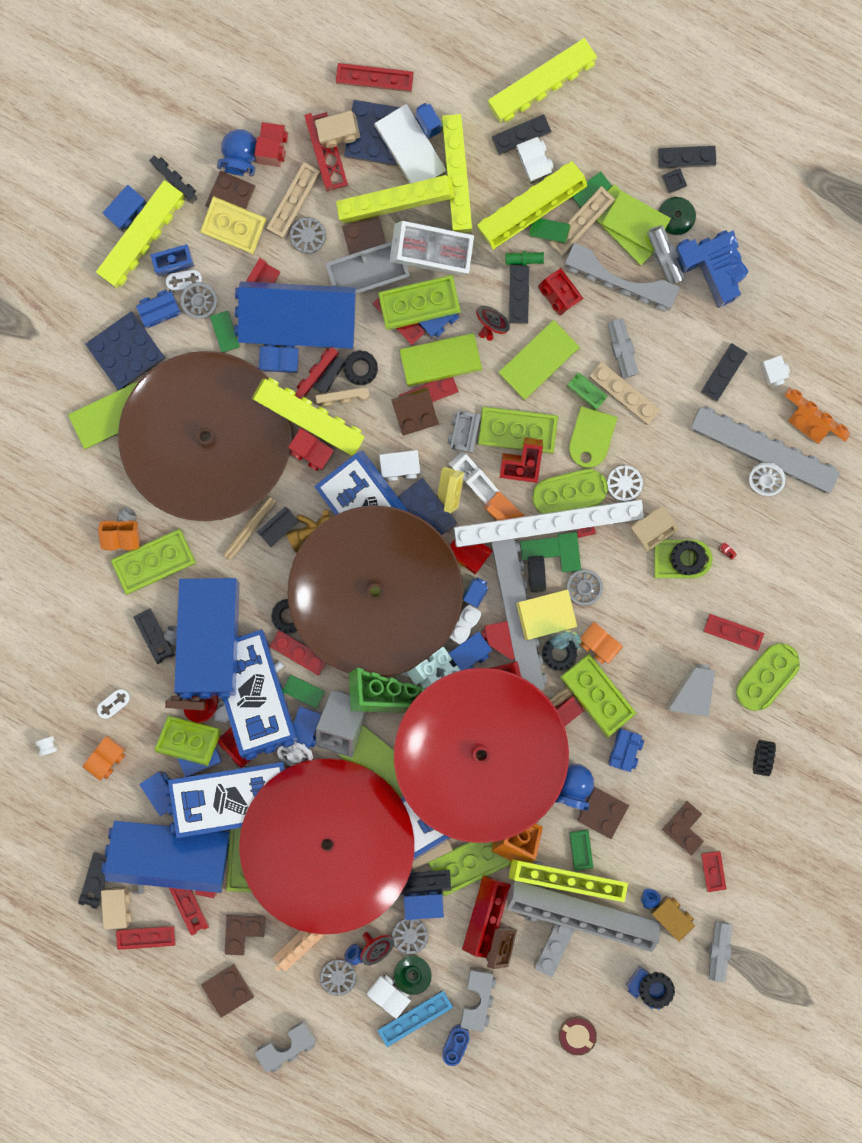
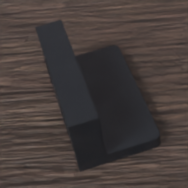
M336 357L313 388L323 394H327L343 368L345 360Z
M284 507L257 533L272 547L299 521L287 507Z

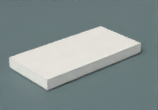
M407 104L374 124L409 184L435 178L446 171V168Z

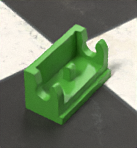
M579 372L566 386L593 410H597L608 397Z

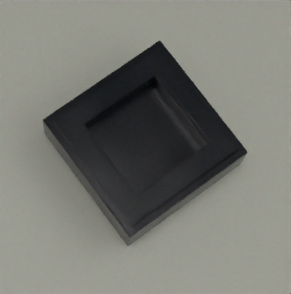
M680 168L662 175L669 194L687 187Z

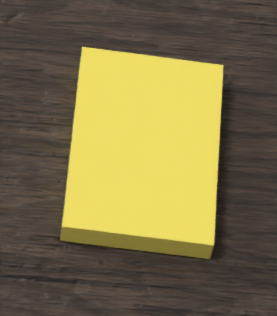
M213 196L200 233L254 254L267 218Z
M568 590L516 603L525 640L577 627Z

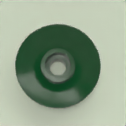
M669 198L659 208V212L671 218L665 228V231L669 234L682 235L688 232L695 223V209L685 198ZM676 211L680 212L681 217H675L674 213Z
M407 956L397 963L394 969V981L403 993L417 995L424 992L430 985L432 978L431 969L424 959L417 956ZM409 973L414 975L412 980L408 978Z

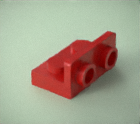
M561 268L546 277L538 285L542 295L547 298L553 310L559 316L584 299Z

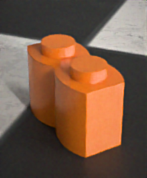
M130 520L121 522L102 521L99 523L98 536L101 549L113 551L117 549L135 550L139 548L141 539L138 522Z
M595 622L579 638L581 641L579 645L587 652L591 649L596 654L594 658L601 664H604V662L609 664L623 648L617 640Z
M107 735L82 767L100 781L103 778L108 779L114 771L111 769L115 763L119 764L126 756L123 754L126 749Z

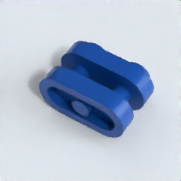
M460 1024L452 1027L442 1050L443 1061L449 1066H456L460 1063L470 1040L469 1030L461 1028Z

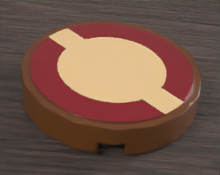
M582 1016L571 1017L561 1024L559 1041L561 1047L567 1053L581 1056L589 1053L594 1048L597 1041V1032L594 1025L588 1019Z

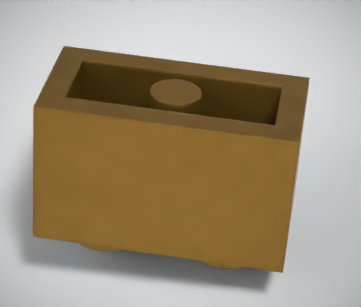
M666 896L650 912L680 942L695 927L692 922L694 918L687 911L683 913L679 909L681 905L674 897L669 899Z

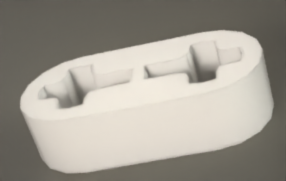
M196 270L170 274L166 278V285L171 291L178 292L183 291L188 285L192 284L191 281H186V279L192 278L191 275L194 274L196 277H199L196 282L202 283L203 278ZM173 278H176L177 281L183 280V282L177 283V287L170 284Z
M124 689L115 691L98 705V715L104 719L114 716L130 702V693ZM118 693L126 695L124 698L125 702L120 701L117 704L114 702L119 698ZM112 704L113 707L109 710L110 714H103V705L107 707Z

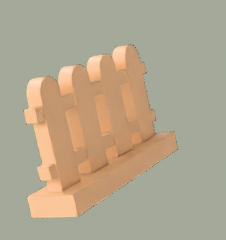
M299 931L272 957L277 963L275 969L277 971L283 969L286 972L324 935Z

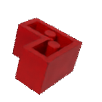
M262 122L260 137L257 136L255 158L258 164L280 167L281 162L285 161L286 151L284 150V143L288 142L289 132H286L285 125Z
M301 428L288 447L291 451L290 454L299 461L302 459L308 461L307 466L315 471H318V469L323 471L335 453L333 449Z
M524 437L522 455L502 453L499 478L538 483L543 440Z

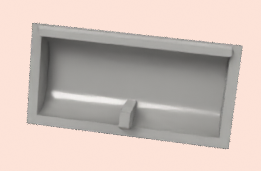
M392 241L325 263L332 286L356 287V294L410 277L407 265L389 262Z

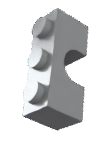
M553 923L549 938L544 948L541 949L534 963V968L553 977L575 929Z
M470 967L467 990L476 991L481 998L475 1006H463L461 1028L484 1032V1026L488 1027L490 1015H487V1009L492 1007L493 996H490L491 988L495 989L496 977H493V971Z
M305 1019L288 1029L287 1033L292 1041L288 1048H279L273 1040H270L255 1050L254 1054L266 1073L270 1070L272 1072L277 1071L285 1061L291 1062L298 1057V1053L301 1051L308 1052L315 1047L314 1044L317 1038Z

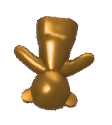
M328 510L323 511L322 517L317 522L304 515H297V520L307 527L286 532L287 538L296 554L306 538L320 524L333 517Z

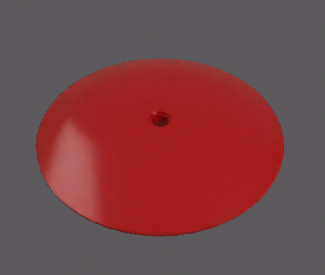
M473 668L457 671L440 678L425 688L405 712L399 725L394 745V767L397 782L413 812L437 832L453 839L472 843H488L508 839L536 824L549 811L558 798L566 779L569 764V746L566 730L557 709L549 698L526 679L516 674L493 668ZM478 750H485L486 755L484 758H476Z
M341 759L308 760L278 773L260 789L252 800L244 817L240 832L239 854L241 867L254 897L266 911L282 923L297 930L313 934L345 933L363 927L377 919L389 909L401 894L409 878L414 859L413 827L407 809L392 786L372 770L354 762ZM330 840L333 844L332 848L324 850L321 846L323 841Z

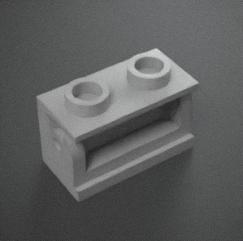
M458 410L457 414H453L451 425L455 426L454 433H449L447 443L451 444L450 449L473 454L480 414L460 412V410Z

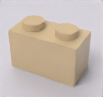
M352 110L315 120L319 141L323 147L333 148L338 143H351L356 141V138H360L356 115Z
M663 506L659 509H654L646 518L636 521L631 527L634 536L646 552L678 531L676 522Z
M127 887L104 888L101 890L103 930L127 928L129 923L132 922V912L128 910V903H131V893L127 892Z

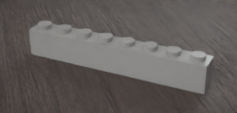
M705 406L698 409L689 430L759 463H775V465L782 468L785 475L825 494L832 492L840 474L839 471H836L837 467L826 463V465L819 463V459L812 455L804 456L801 454L802 451L795 447L787 448L784 446L785 443L778 439L770 440L766 438L767 434L761 431L753 432L749 430L750 426L739 422V424H736L727 415L722 414L719 416L710 407Z
M507 539L491 542L515 662L518 661L522 678L531 682L540 690L545 689L544 684H547L545 673H541L540 668L543 665L542 655L537 653L536 648L540 646L539 639L537 637L525 640L516 606L517 602L530 599V597L526 598L525 590H528L527 580L522 578L521 573L524 571L523 560L518 558V553L521 552L519 541Z
M514 881L508 891L507 910L651 952L659 942L660 922L520 881Z

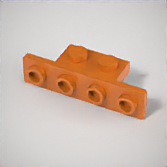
M790 387L787 389L785 397L798 406V409L789 418V423L817 444L822 441L829 431L833 432L843 441H847L850 432H848L846 426L835 422L829 413H823L819 410L813 401L806 400L797 389Z

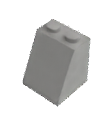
M696 664V667H690L667 703L666 710L709 717L715 670H711V666Z
M331 691L316 728V747L352 758L367 712L351 711L350 695H347L345 692Z

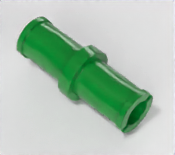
M523 251V253H506V265L523 264V266H527V264H544V252L527 253V251Z

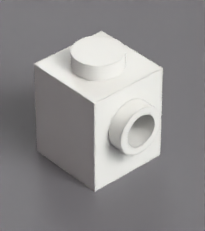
M782 355L760 364L768 385L773 384L774 387L785 383L784 380L789 377L790 369L788 364L784 363Z

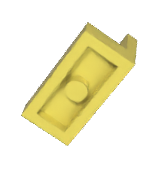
M443 467L441 470L437 497L445 505L444 511L452 513L459 506L464 472L448 467Z

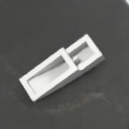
M463 451L448 463L452 469L464 472L463 481L485 505L497 492H500Z

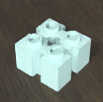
M442 647L432 654L429 660H424L407 672L415 685L420 683L424 690L440 678L461 670L458 666L452 667L449 663L452 658L445 648Z

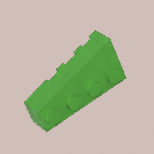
M356 668L349 673L351 711L405 713L411 703L421 693L423 687L410 683L405 684L394 678H385L380 676V674L364 671V669Z

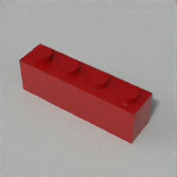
M482 876L463 943V951L476 957L487 958V954L491 950L495 929H498L511 884L498 878Z

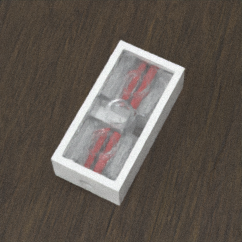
M401 221L394 224L389 262L458 276L469 274L474 235Z

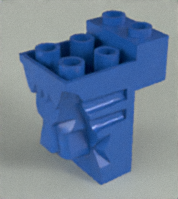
M724 230L718 233L712 240L706 238L700 241L699 245H697L695 239L691 241L685 239L676 246L677 260L683 274L700 267L718 308L735 301L741 295L738 283L749 272L737 250L739 245L734 230L730 232Z

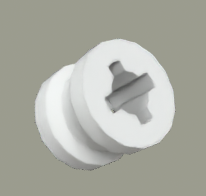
M54 736L35 742L40 750L39 757L58 751L57 747L54 746Z

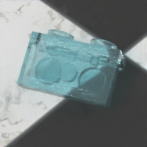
M569 629L548 640L551 647L559 650L570 645L568 641H571L573 647L578 650L581 648L579 643L582 642L577 632H572Z

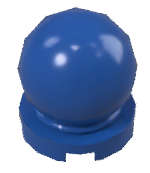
M235 129L228 132L221 143V152L224 158L218 159L217 169L220 170L223 167L225 168V173L238 176L249 173L250 177L254 176L256 168L251 163L256 160L255 149L257 140L255 136L245 129Z
M575 763L568 765L566 779L555 801L556 803L588 811L590 803H587L585 799L591 795L594 789V777L586 766Z

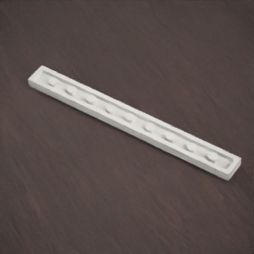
M637 499L453 527L455 546L461 547L644 519L642 500Z

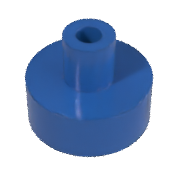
M645 889L640 900L645 909L656 908L661 901V896L653 889Z
M356 944L351 945L345 952V960L351 965L362 963L360 956L363 949Z

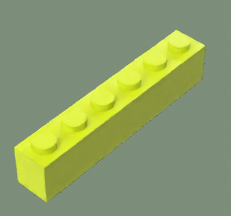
M583 38L490 98L488 106L499 123L503 121L507 123L515 117L514 114L517 112L528 110L531 107L530 104L534 101L540 102L545 99L548 92L559 90L565 81L576 79L579 76V72L584 69L588 71L593 68L597 56L586 39Z
M461 114L442 116L446 169L447 176L452 179L455 198L449 199L452 231L472 233Z
M573 161L563 165L558 171L548 175L543 181L530 187L528 191L515 197L504 207H500L494 214L484 218L477 224L480 234L492 250L586 188L585 176Z
M444 175L336 201L339 220L346 224L453 199L455 195L452 179Z
M164 180L96 273L115 288L122 287L128 279V273L134 271L139 265L138 260L142 255L145 256L151 248L149 245L152 241H156L160 237L163 226L165 224L168 225L172 221V214L175 210H179L185 202L183 193Z
M270 377L268 380L262 379L251 399L351 456L356 454L365 436L361 435L362 430L353 425L351 428L344 425L346 421L337 416L335 418L328 416L329 411L320 406L316 409L311 406L313 402L305 397H302V399L295 396L296 392L287 387L283 390L278 387L279 382Z
M512 859L508 877L515 881L625 902L628 883L619 880Z

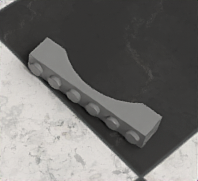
M577 243L573 244L564 265L567 271L577 275L580 273L585 275L584 278L591 282L599 281L603 287L611 290L613 288L618 289L620 294L627 297L631 295L637 297V301L643 304H648L649 302L662 312L670 311L680 289L679 286L665 280L651 283H635L623 280L605 269L591 249Z

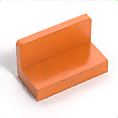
M497 492L483 507L496 521L525 516L501 492Z

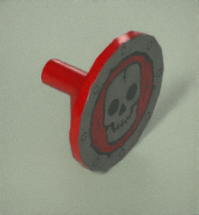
M485 305L480 306L476 310L478 320L484 325L478 334L480 338L484 339L486 337L488 341L494 339L493 332L506 334L510 330L508 320L498 310Z
M365 932L362 937L366 941V945L360 958L364 965L369 966L382 961L393 949V938L390 935H382L373 939L368 932Z

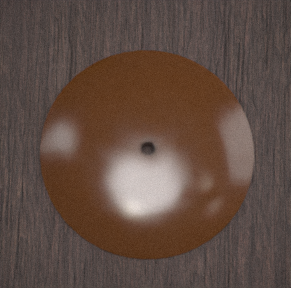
M198 351L178 355L164 361L149 371L137 383L127 398L118 429V444L122 464L138 492L148 502L165 513L192 521H216L230 518L247 511L263 500L282 476L290 454L288 447L292 442L290 420L251 399L262 379L268 380L269 378L261 370L244 359L214 351ZM203 434L211 435L210 440L206 442L202 441L201 437Z
M373 505L349 509L320 524L306 538L298 550L288 580L289 609L300 637L320 659L346 673H350L356 668H361L366 672H374L382 677H388L410 671L424 660H429V657L441 649L452 634L461 612L463 600V583L460 567L445 538L422 518L408 511L388 506ZM377 586L381 591L378 594H372L370 589Z

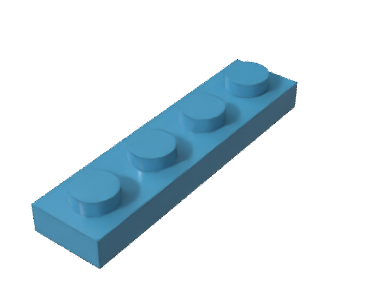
M444 990L400 1015L397 1019L395 1018L380 1027L377 1031L385 1045L389 1047L453 1008V1005Z

